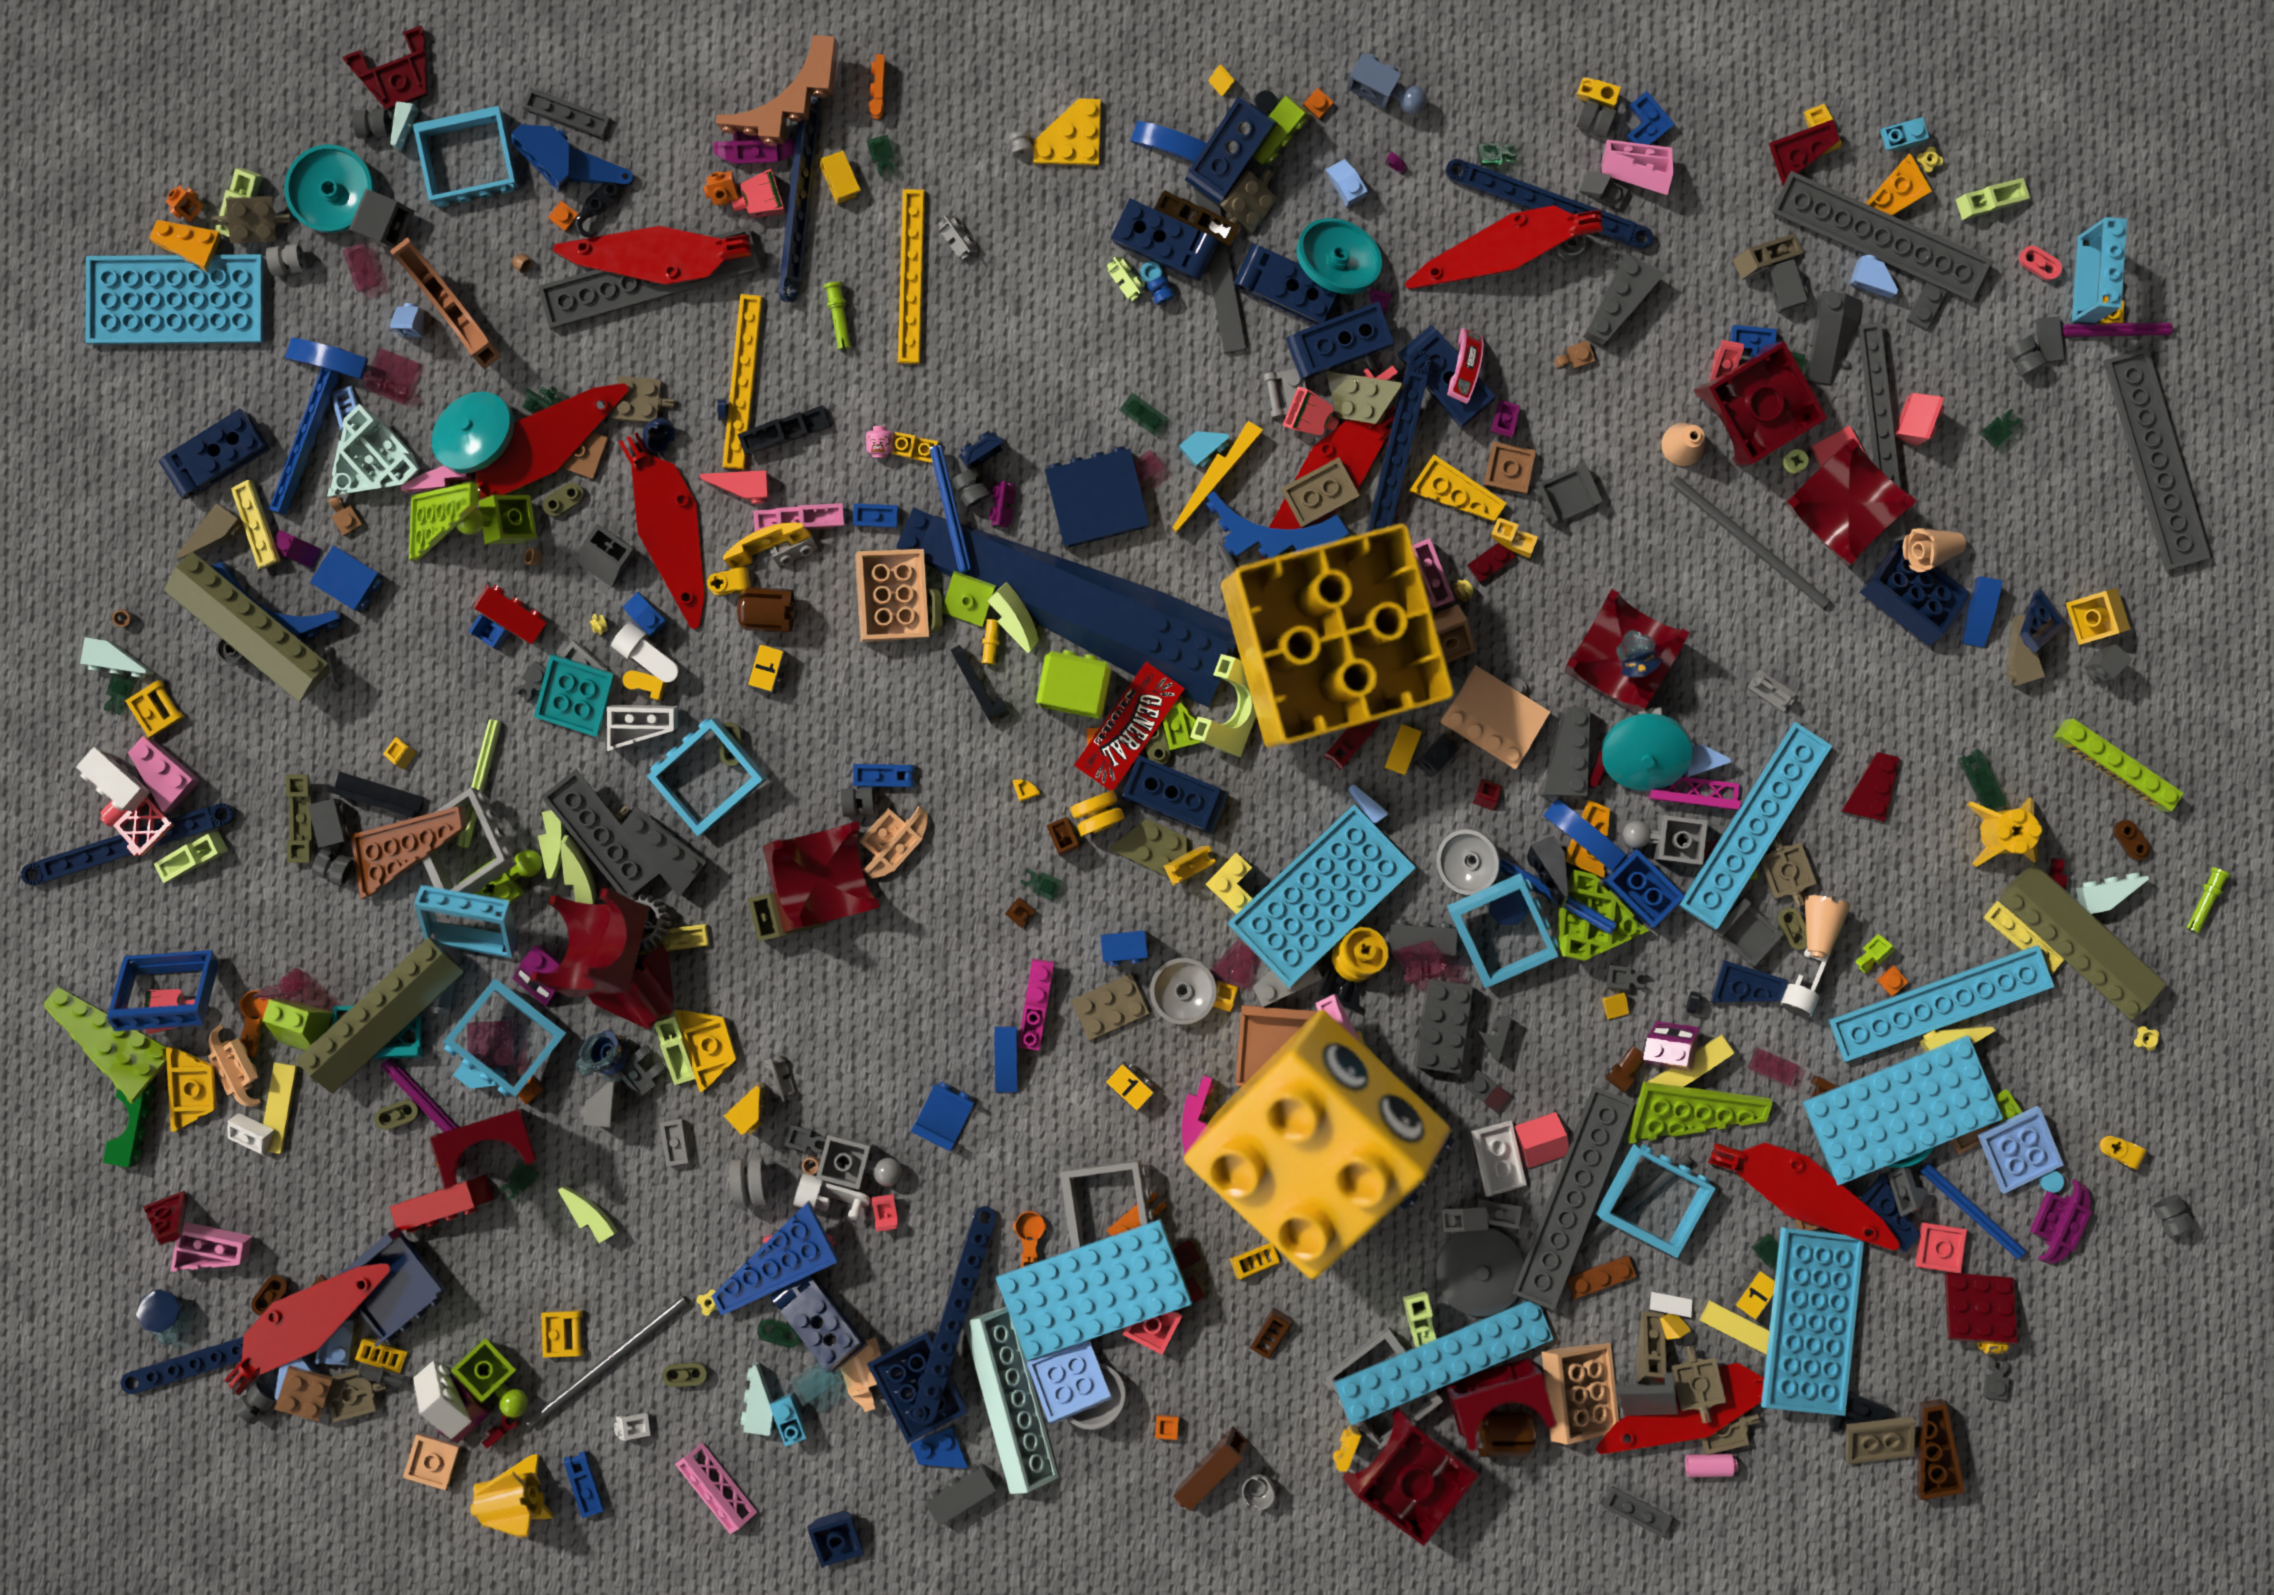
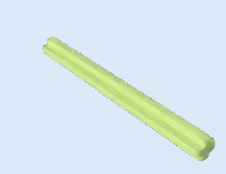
M490 719L487 725L471 786L483 792L501 728V722ZM473 805L465 809L467 829L462 831L457 839V845L468 848L477 819Z

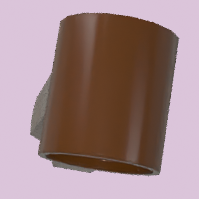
M1631 1046L1621 1061L1611 1068L1613 1071L1611 1073L1608 1072L1605 1079L1620 1091L1625 1092L1631 1086L1635 1079V1074L1645 1062L1643 1060L1644 1053Z

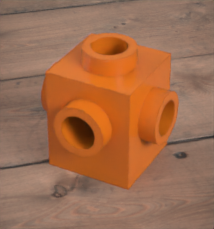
M732 170L723 173L720 171L714 172L707 177L704 191L707 199L711 198L713 206L718 204L727 205L731 201L739 199V189Z
M180 185L169 192L168 199L165 201L171 206L169 211L179 219L183 216L189 222L199 214L204 206L197 199L199 195L189 187L185 190Z

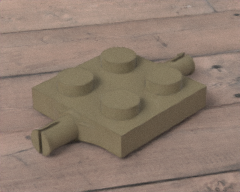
M1266 169L1260 179L1251 171L1245 170L1220 204L1227 212L1230 221L1242 226L1248 233H1253L1277 200L1266 185L1274 176L1268 169Z
M272 196L227 197L225 216H211L212 226L226 225L229 231L230 243L276 242L275 229L277 223H290V219H281L290 218L289 214L275 213Z
M617 376L616 384L624 383L628 386L629 390L613 408L612 418L614 421L649 423L651 420L658 418L662 407L675 408V399L662 398L661 380Z
M1777 834L1772 841L1774 849L1764 855L1760 861L1772 897L1776 899L1784 895H1792L1796 907L1805 905L1800 892L1806 887L1817 883L1802 843L1798 842L1790 846H1783L1779 834Z
M1695 1345L1687 1346L1685 1348L1688 1360L1682 1364L1671 1366L1672 1373H1674L1681 1411L1688 1409L1700 1410L1702 1423L1712 1422L1709 1408L1715 1404L1726 1403L1716 1358L1699 1359L1696 1355Z
M359 1369L330 1376L333 1377L324 1406L330 1411L333 1423L375 1412L378 1410L375 1392L387 1390L388 1385L384 1383H379V1385L377 1383L373 1384L371 1380L357 1378Z
M1742 1414L1710 1437L1700 1438L1704 1453L1709 1455L1749 1445L1747 1426L1760 1423L1758 1414L1748 1417Z

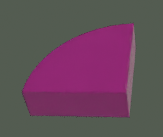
M1391 151L1386 159V165L1401 175L1404 174L1407 170L1406 163Z
M1371 288L1369 294L1370 302L1373 304L1379 301L1385 316L1392 294Z

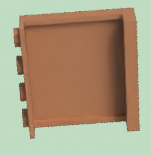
M1241 1005L1236 1086L1241 1088L1317 1011Z

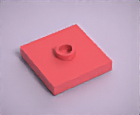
M1851 426L1810 446L1820 467L1848 440L1854 438L1859 443Z
M1921 1222L1915 1266L1961 1274L1967 1229Z

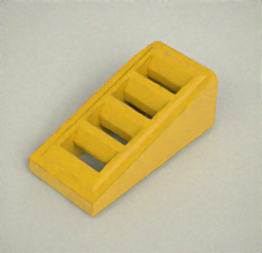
M1271 1243L1229 1258L1237 1279H1243L1281 1263L1276 1249ZM1266 1249L1268 1250V1253L1271 1258L1270 1262L1267 1261L1264 1253V1250ZM1256 1253H1259L1263 1265H1259ZM1247 1257H1251L1255 1268L1251 1269ZM1240 1260L1243 1261L1244 1267L1246 1269L1245 1272H1243L1241 1268V1265L1239 1263Z
M369 1337L362 1339L355 1360L401 1373L408 1351L389 1344L386 1345L385 1343L376 1347L374 1344L378 1340ZM368 1346L371 1347L369 1356L365 1355ZM377 1349H381L378 1358L375 1359L374 1356ZM386 1351L390 1352L387 1361L383 1362ZM398 1354V1358L394 1366L391 1363L394 1358V1355Z

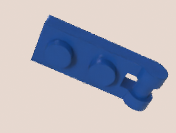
M853 764V786L915 787L913 772H916V765ZM898 772H905L904 780H898Z
M587 1451L579 1452L574 1457H565L564 1465L581 1517L585 1518L603 1512L605 1508L592 1472ZM581 1464L582 1470L576 1472L575 1466Z

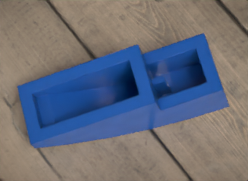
M1982 576L1975 579L1972 600L1969 601L1962 644L1985 647L1996 613L2003 580Z
M995 1026V1092H1018L1017 1026Z

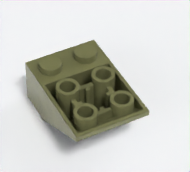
M774 892L748 898L758 942L826 926L824 922L783 932Z

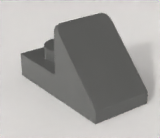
M1588 171L1579 192L1618 211L1628 189L1610 181L1611 175Z
M1500 1015L1499 1019L1496 1018L1492 1028V1031H1495L1494 1036L1477 1031L1491 1057L1495 1060H1500L1511 1018Z
M1478 1069L1474 1071L1463 1085V1087L1497 1114L1511 1098L1507 1092Z
M1902 1167L1888 1174L1900 1217L1919 1210L1928 1189L1916 1188L1910 1167Z

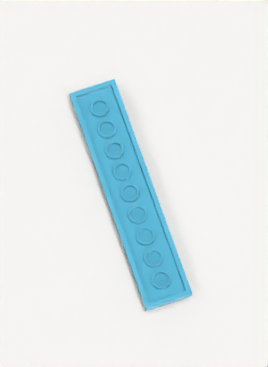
M1797 722L1792 723L1741 804L1740 810L1734 815L1685 893V897L1678 904L1679 907L1714 930L1719 928L1832 747L1831 744Z
M2035 945L1828 1019L1842 1060L1847 1062L2053 988L2054 985L2040 946Z
M1527 1300L1333 1383L1349 1424L1354 1425L1554 1339L1540 1305Z

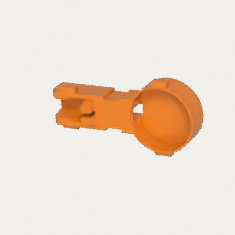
M261 990L250 991L239 1001L241 1012L245 1016V1026L242 1030L240 1042L245 1045L247 1056L256 1057L260 1038V1025L263 1022L268 1001L271 999L269 994Z
M1025 1211L1018 1216L1016 1222H1013V1230L1022 1239L1023 1245L1022 1266L1020 1268L1038 1262L1036 1245H1038V1239L1042 1236L1044 1230H1047V1223H1045L1043 1217L1038 1212ZM1027 1237H1033V1240H1027Z

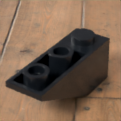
M1551 836L1532 844L1527 854V860L1529 865L1537 871L1541 883L1546 885L1550 891L1552 900L1557 902L1560 908H1563L1568 898L1565 852L1555 837Z

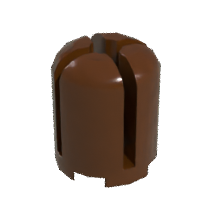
M747 587L742 590L737 604V616L742 629L787 633L793 630L794 590Z
M1489 1411L1479 1424L1477 1432H1479L1482 1448H1478V1452L1481 1457L1526 1458L1535 1449L1536 1427L1532 1417L1526 1412Z

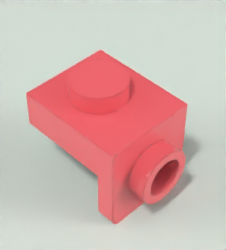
M1392 365L1375 379L1395 382L1394 377H1396L1398 372ZM1368 368L1363 371L1362 375L1364 377L1374 378Z
M894 1194L872 1197L876 1231L897 1229L898 1212Z

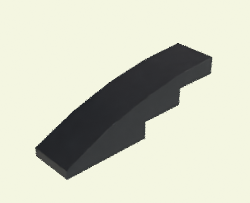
M821 405L803 413L798 412L783 419L767 422L739 433L738 437L744 454L749 455L788 443L832 426L825 406Z

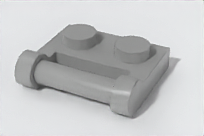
M1297 369L1270 372L1263 375L1264 382H1267L1272 407L1270 411L1271 418L1286 416L1298 386L1306 389L1305 381L1300 380ZM1280 379L1282 380L1287 408L1283 409L1280 408L1275 381Z

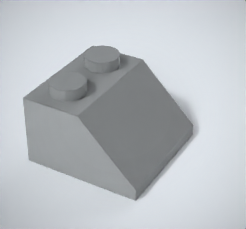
M622 1079L608 1082L585 1102V1106L581 1107L580 1118L584 1119L583 1125L611 1127L618 1124Z

